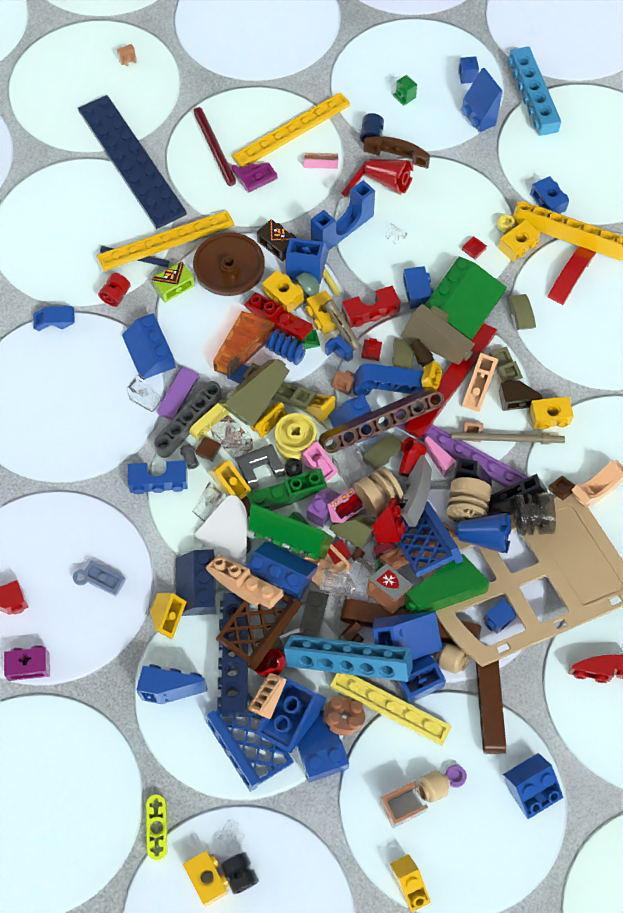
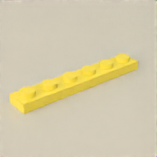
M336 673L330 685L331 689L354 701L361 702L363 706L440 746H443L452 727L355 675Z

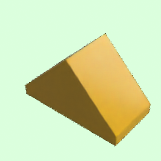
M316 393L305 410L323 423L335 411V397Z

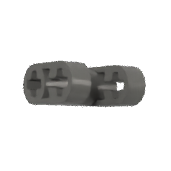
M272 444L236 457L243 478L251 489L259 486L253 469L265 464H269L276 479L285 476L283 465Z

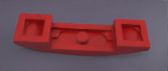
M579 246L563 268L547 298L564 305L584 270L595 257L596 252Z

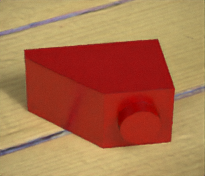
M18 580L0 586L1 612L8 615H16L29 608L22 586Z

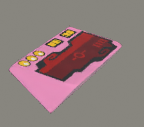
M305 153L304 168L338 169L339 154Z
M349 488L327 504L331 521L336 523H344L365 507L353 488Z

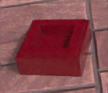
M383 543L375 546L372 551L374 560L393 550V543Z

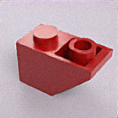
M396 498L389 500L372 526L377 543L400 542L403 534H405L406 526L402 522L400 516L401 508L397 505Z

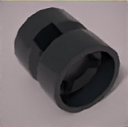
M246 852L237 854L220 865L225 877L230 878L228 884L233 895L241 893L259 882L255 870L249 868L251 862ZM243 872L244 876L238 878L237 875Z

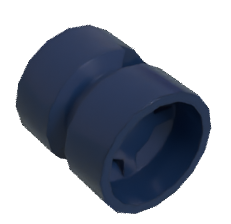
M368 113L363 117L360 140L363 144L365 138L382 136L384 119L381 115Z

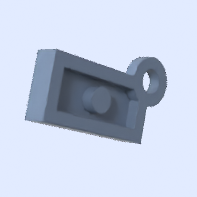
M92 560L85 570L80 569L73 574V581L76 585L82 586L88 582L115 597L126 582L125 577ZM79 575H84L83 580L79 581L77 579Z

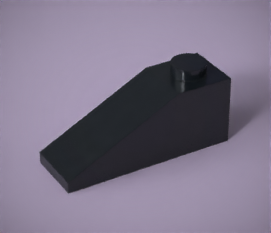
M535 474L492 494L487 504L489 507L488 513L531 510L550 502L547 488L538 474Z

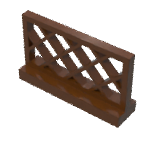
M283 594L284 596L280 600L287 604L285 608L276 609V605H274L272 610H262V605L259 604L258 611L249 612L247 606L249 602L244 600L218 634L216 640L249 663L247 667L255 671L303 604L297 599L293 601ZM273 614L275 622L265 624L264 615ZM260 615L261 624L251 625L250 616ZM246 616L247 626L237 627L236 618ZM253 629H262L264 637L254 639ZM248 630L250 639L240 640L238 631ZM234 631L236 641L229 642L223 637L226 632ZM242 644L252 645L253 652L250 656L242 651Z

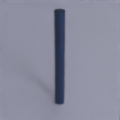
M101 246L100 252L104 253L115 248ZM151 256L136 260L167 268L170 264L169 260Z

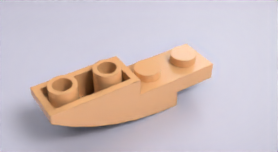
M218 555L206 567V570L221 584L256 607L262 604L271 609L284 596L281 589L251 575L248 568L221 555Z

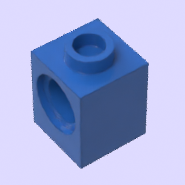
M476 56L460 58L458 73L461 84L473 83L479 73Z
M503 598L485 614L483 620L485 621V626L490 631L498 634L515 620L517 615Z

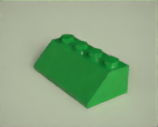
M252 504L250 507L249 530L254 532L253 536L265 540V537L272 539L271 543L280 547L283 544L290 546L289 550L300 554V551L306 552L307 557L316 561L318 558L325 560L333 540L331 535L323 530Z

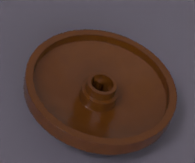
M234 232L216 234L205 240L196 250L193 259L194 274L200 285L213 294L220 296L240 295L254 288L261 280L265 270L264 254L260 246L246 235Z

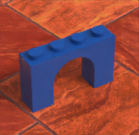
M362 180L350 189L349 206L337 221L325 210L311 219V240L325 242L329 251L374 216L375 190Z

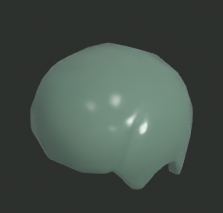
M305 272L296 277L308 298L319 293L320 285L314 275Z

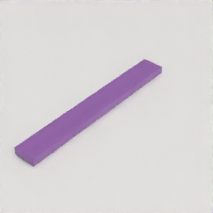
M402 409L396 412V416L401 413ZM410 420L396 427L405 431V427ZM433 424L424 437L419 439L424 442L427 436L430 437L455 460H458L459 457L478 461L493 481L506 488L528 478L526 475L462 440H451V434Z

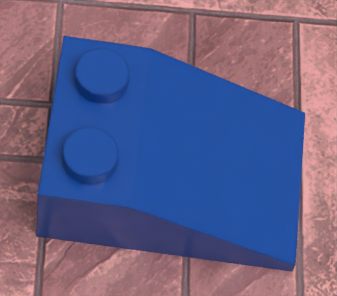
M485 67L480 70L463 98L461 107L463 115L467 116L471 125L479 133L496 125L503 90Z
M283 676L287 680L271 719L263 717L255 734L292 753L317 719L327 698Z
M324 710L320 711L317 719L297 745L309 783L348 770L350 765L340 736L330 730V726L323 722Z

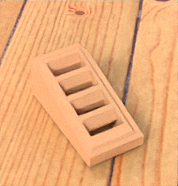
M269 673L250 702L247 710L271 719L287 679Z

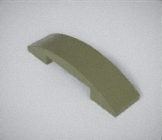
M252 363L243 375V379L245 380L260 366ZM283 381L273 398L293 407L307 409L316 393L300 385L297 388Z

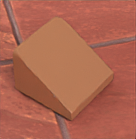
M464 420V433H482L483 423ZM466 440V441L481 442V441H476V440Z

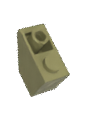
M360 514L352 516L344 523L335 522L329 529L336 536L350 541L354 547L363 549L370 543L374 535L372 526L375 521Z

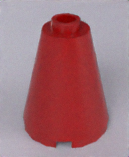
M370 159L365 163L364 171L366 176L394 193L402 195L401 193H406L410 187L413 178L410 177L411 171L414 172L413 163L409 160Z

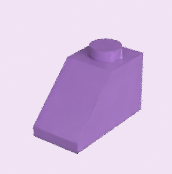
M328 487L322 489L315 495L307 508V519L324 528L330 518L327 504L341 494Z

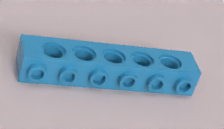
M530 46L511 49L510 56L507 58L508 66L511 67L513 78L518 83V90L523 95V102L528 107L529 117L533 119L534 129L538 131L539 136L558 133L561 119Z
M291 634L284 648L287 667L406 682L409 681L413 668L411 648Z

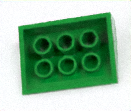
M459 256L425 303V306L430 310L432 306H435L448 313L447 323L472 341L507 287L475 262Z

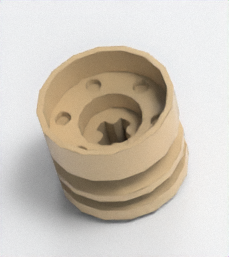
M385 467L379 468L377 472H372L371 479L364 477L354 483V490L364 503V509L373 518H377L391 498H396L397 504L404 502V494L398 481Z
M461 477L454 479L450 486L449 497L451 499L448 500L446 516L457 523L488 516L489 507L487 504L490 501L492 488L486 482L475 478Z

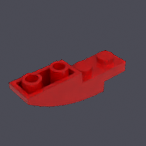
M256 292L244 304L251 313L274 330L279 329L281 334L283 332L286 333V337L293 336L303 341L313 329L312 323L285 311L283 305Z
M602 655L582 660L573 664L568 674L574 675L576 679H595V682L598 683L610 682L614 675L617 678L623 679V655Z

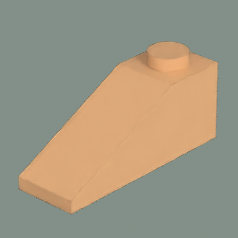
M480 353L462 403L463 407L480 412L499 359Z

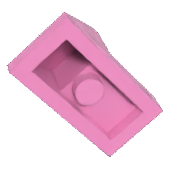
M315 441L302 452L304 466L312 470L321 468L326 482L338 472L318 441Z

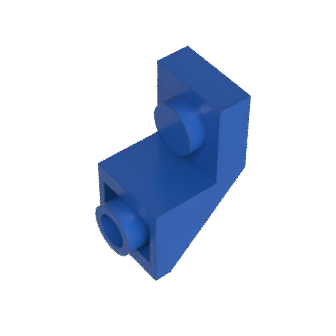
M73 306L44 307L33 313V329L41 331L50 325L63 330L75 323Z

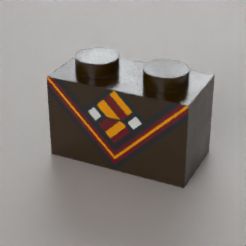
M271 219L257 231V242L283 262L286 259L290 238H296L293 233L287 232L280 223H276Z

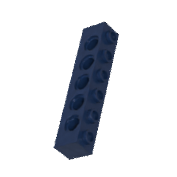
M224 593L223 600H220V613H223V619H219V631H222L231 619L229 616L235 613L244 602V599L235 593ZM246 616L236 618L237 627L247 626ZM248 630L238 631L240 640H248ZM226 632L223 635L229 642L236 641V637L229 636L232 632ZM219 642V651H222V657H218V670H222V677H218V690H221V697H217V710H221L222 717H247L248 663L238 655L229 656L228 654L232 651ZM242 644V651L248 655V644ZM230 671L238 672L235 676L228 675ZM231 690L238 692L235 696L227 695Z

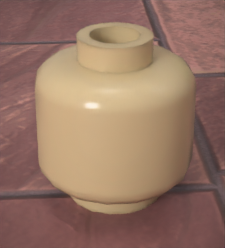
M447 644L441 651L437 652L436 659L439 660L438 663L441 669L457 674L465 670L469 656L460 647Z
M434 770L420 777L417 785L418 794L424 801L434 803L448 795L450 781L445 774Z

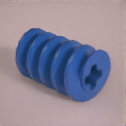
M276 329L267 339L265 348H269L271 352L275 351V354L281 355L284 359L287 358L294 365H299L306 353V350L303 349L304 343L297 346V339L292 343V336L285 339L286 333L283 332L279 336L280 330Z

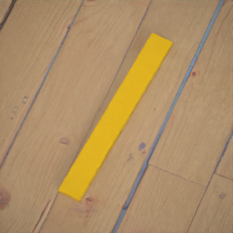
M339 92L234 153L232 159L239 167H247V164H253L350 107V101Z
M226 210L96 255L97 260L104 272L234 226V221Z

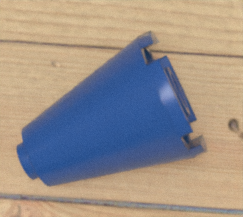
M508 513L460 521L459 525L455 527V536L461 542L500 553H508L510 541H508V538L511 535V519Z

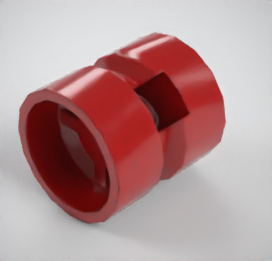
M115 272L111 273L106 280V284L98 292V296L106 304L117 307L122 301L123 295L130 289L131 284L123 275Z

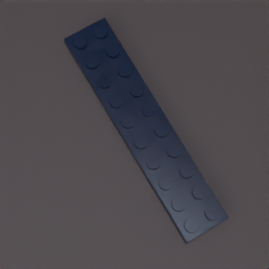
M108 95L78 108L79 114L156 230L187 215L185 208Z

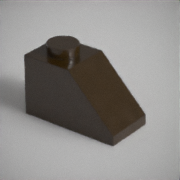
M520 380L501 382L498 391L503 411L530 408L532 400L542 399V394Z

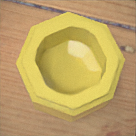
M507 214L500 216L497 221L498 229L505 233L511 231L515 224L513 217Z

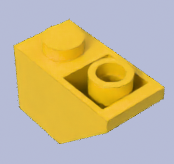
M410 854L389 863L397 885L411 913L431 903L420 870Z

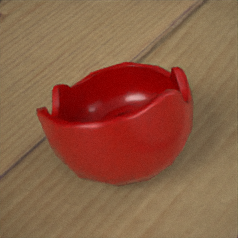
M271 648L255 672L264 678H267L269 673L279 676L286 665L285 654L278 648Z

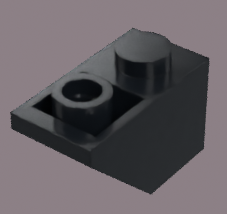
M458 457L453 480L461 477L475 478L486 482L492 488L491 477L478 461Z

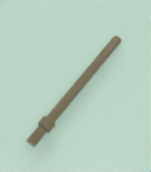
M451 432L450 435L451 440L538 442L541 445L565 443V436L550 435V433L525 435Z

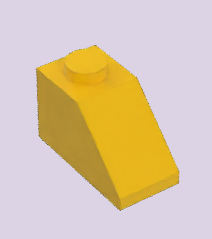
M222 460L209 471V474L218 486L229 496L234 495L241 500L247 493L252 491L230 460Z
M157 593L150 611L155 631L169 639H173L187 601L173 593Z

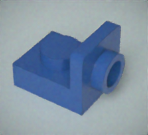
M340 335L326 342L325 354L327 356L335 351L347 363L353 359V349Z

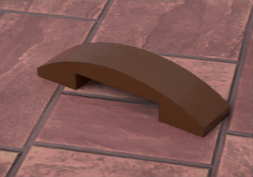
M385 136L368 137L364 140V152L380 156L381 151L410 158L415 166L429 168L431 155L411 142Z

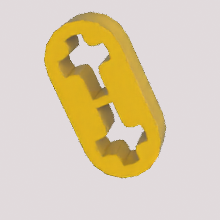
M432 362L425 366L421 380L424 389L428 387L438 389L442 369L437 362Z

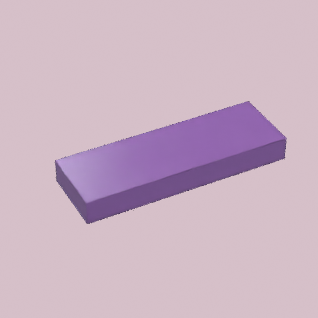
M182 366L160 404L157 414L172 421L181 410L197 382L199 373Z

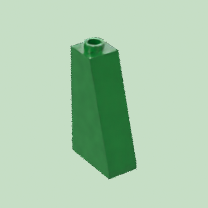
M462 553V562L455 564L454 560L408 591L406 593L405 605L412 613L437 611L488 592L490 581Z

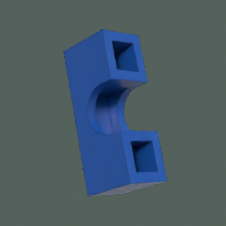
M186 460L166 461V471L160 476L149 474L147 463L128 464V487L130 493H162L168 490L180 492L188 489Z

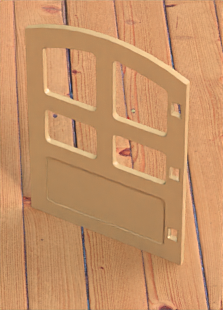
M573 493L565 500L554 497L550 499V502L535 509L522 510L510 515L511 531L518 530L538 561L537 564L518 572L511 573L497 551L461 542L458 537L453 538L460 552L471 547H477L496 579L489 583L488 592L436 611L437 619L447 634L480 666L483 667L623 608V559L590 509L580 503ZM427 552L423 557H430L432 552ZM438 553L436 558L440 559L446 556V554ZM420 562V568L426 566L427 563ZM438 568L422 575V581L437 572ZM546 577L565 605L568 613L542 623L538 620L520 587ZM499 595H505L525 631L492 645L485 646L463 625L456 616V613ZM616 597L621 599V602L614 605L610 601ZM564 620L566 625L556 629L554 623ZM507 644L510 648L500 653L497 647Z

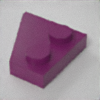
M270 163L247 164L248 167L232 165L233 173L248 193L278 179V174Z

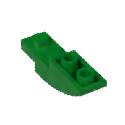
M320 468L286 478L283 483L247 493L250 507L254 504L265 509L271 508V511L321 491L327 487V483Z

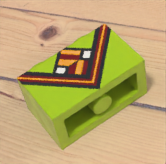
M183 262L174 264L169 269L151 278L153 288L164 303L195 287L194 276Z

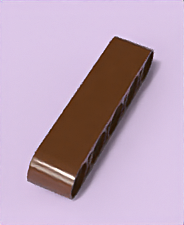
M499 660L483 667L476 662L483 753L506 754Z

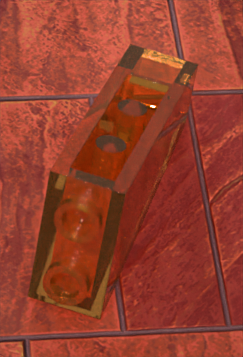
M241 311L213 360L214 371L231 377L265 345L269 336L275 332V323L268 319L257 317L252 313Z

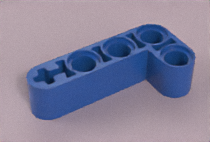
M371 363L362 364L353 375V378H355L353 393L356 396H367L373 389L414 394L424 389L421 382L424 371Z

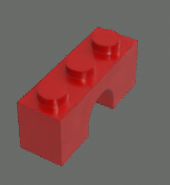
M393 285L376 290V303L374 305H365L359 296L342 301V312L350 328L360 327L365 323L375 322L383 317L394 316L400 312L401 302Z

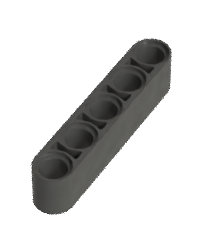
M210 381L206 383L155 438L154 445L158 456L166 458L172 455L190 435V428L222 399L221 387L217 382ZM186 418H192L190 421H185ZM174 431H180L178 434H172ZM163 444L167 445L165 448H160Z

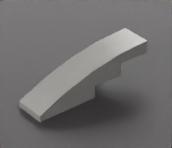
M424 455L419 457L405 482L408 490L403 497L406 505L401 514L410 527H416L423 513L431 485L432 468Z

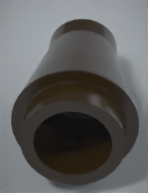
M419 339L410 345L418 365L420 364L422 368L435 360L433 354Z

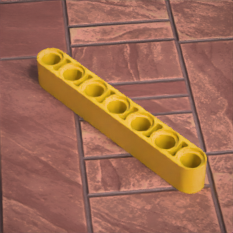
M517 202L513 214L516 224L519 225L527 220L541 233L623 261V236L528 202Z

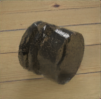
M551 492L537 493L534 502L530 494H526L524 498L522 494L515 495L513 519L519 536H525L526 530L528 535H533L535 526L540 535L554 534L556 529V511Z

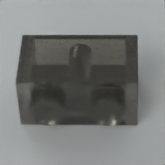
M309 590L299 627L301 636L320 638L329 604V594Z

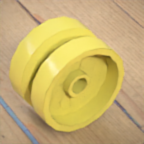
M288 414L282 417L276 424V450L287 461L295 458L302 462V452L317 441L316 425L311 418L304 414Z

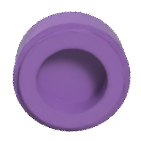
M459 765L450 766L445 773L452 788L463 786L467 779L466 771Z

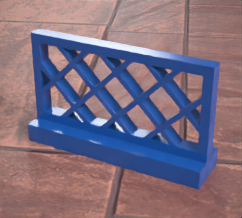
M429 501L426 502L420 517H423L421 524L417 523L416 527H410L405 519H402V522L405 523L406 531L400 542H397L417 578L454 560L455 564L463 561L457 544ZM414 528L418 530L416 534L409 533L410 529ZM423 530H430L428 535L421 534ZM406 538L412 539L410 544L403 542ZM418 540H425L423 545H416ZM430 541L438 542L436 547L428 546ZM412 550H418V551H419V553H418L417 556L410 555V554H411ZM425 551L432 552L430 557H423ZM438 553L446 554V556L440 559L436 558ZM420 562L427 563L426 566L417 568Z
M248 692V702L250 704L253 698ZM221 710L212 711L206 715L205 722L250 792L255 790L258 785L294 764L290 754L280 747L275 749L276 745L274 744L273 748L262 746V737H260L258 744L246 742L248 732L256 733L257 729L249 728L251 718L262 721L264 716L252 714V711L247 713L249 720L247 727L235 724L236 717H234L232 724L223 721L220 716L222 715ZM234 728L246 731L244 741L233 737ZM245 746L257 749L255 759L246 757L244 754ZM260 749L272 752L270 762L258 760ZM274 753L282 754L287 762L282 765L272 763ZM256 764L269 766L267 774L260 778L255 771Z

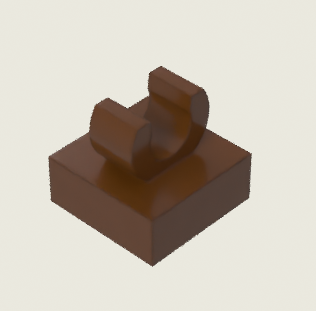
M357 622L350 623L338 639L362 643L364 638L358 634L362 627Z

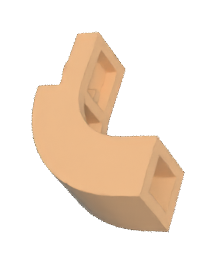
M611 460L592 479L585 483L577 484L572 489L573 495L586 508L596 504L623 482V465L618 460Z

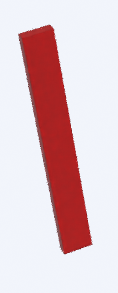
M483 323L472 339L475 345L471 350L473 352L471 357L467 361L463 360L459 365L452 362L441 377L439 387L436 390L444 396L443 405L410 420L405 427V432L419 439L424 437L478 361L480 353L485 351L497 334L496 328ZM436 394L431 397L430 401L435 399Z

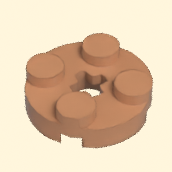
M334 696L325 705L323 722L327 723L330 726V730L335 734L342 736L353 735L355 731H360L363 728L365 722L363 705L359 701Z

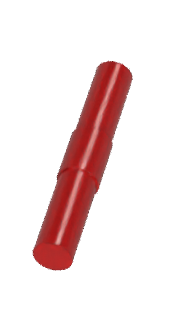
M367 161L362 164L342 191L344 197L349 195L350 189L357 185L364 175V166Z

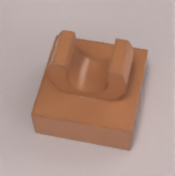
M132 44L117 49L121 65L129 66L128 63L132 61L137 63L135 49Z
M338 370L332 387L348 396L352 391L355 380L352 377L354 373L346 370L345 373Z

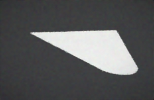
M230 495L225 498L195 535L209 549H214L216 556L221 555L246 567L247 512L243 502L237 496Z

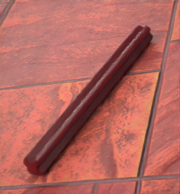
M201 107L195 108L194 115L227 185H235L236 179Z

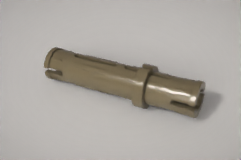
M333 299L324 303L323 306L329 313L331 322L335 323L347 344L353 351L359 349L362 345L345 320L344 313L340 312Z

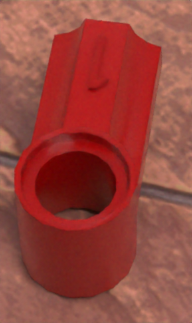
M412 437L406 438L401 445L404 455L398 474L407 478L421 455L425 456L427 451L424 444Z

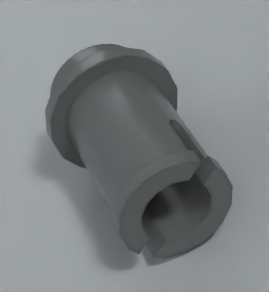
M191 444L183 445L180 448V454L184 456L188 469L197 468L200 464L194 453L195 448Z

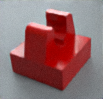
M375 338L364 339L361 358L379 361L383 342H379Z

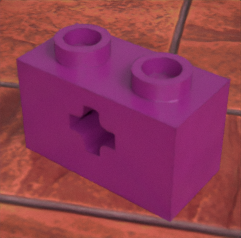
M41 645L32 646L31 649L12 648L10 651H5L4 676L8 681L50 677L49 651Z

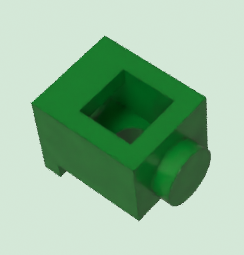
M406 74L397 80L396 92L393 94V97L405 106L416 99L418 84Z

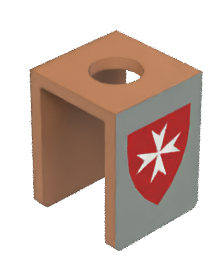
M386 563L368 579L366 594L393 615L405 605V593L412 588V583Z
M415 781L381 797L380 803L393 829L426 813L429 808L426 804L395 819L388 802L414 790L417 785Z

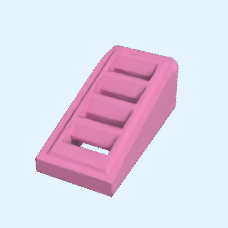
M427 436L424 441L427 453L442 476L446 477L454 469L456 461Z

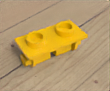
M282 402L272 403L263 412L265 417L261 415L255 425L250 426L252 431L258 432L261 439L276 426L282 417L288 415Z

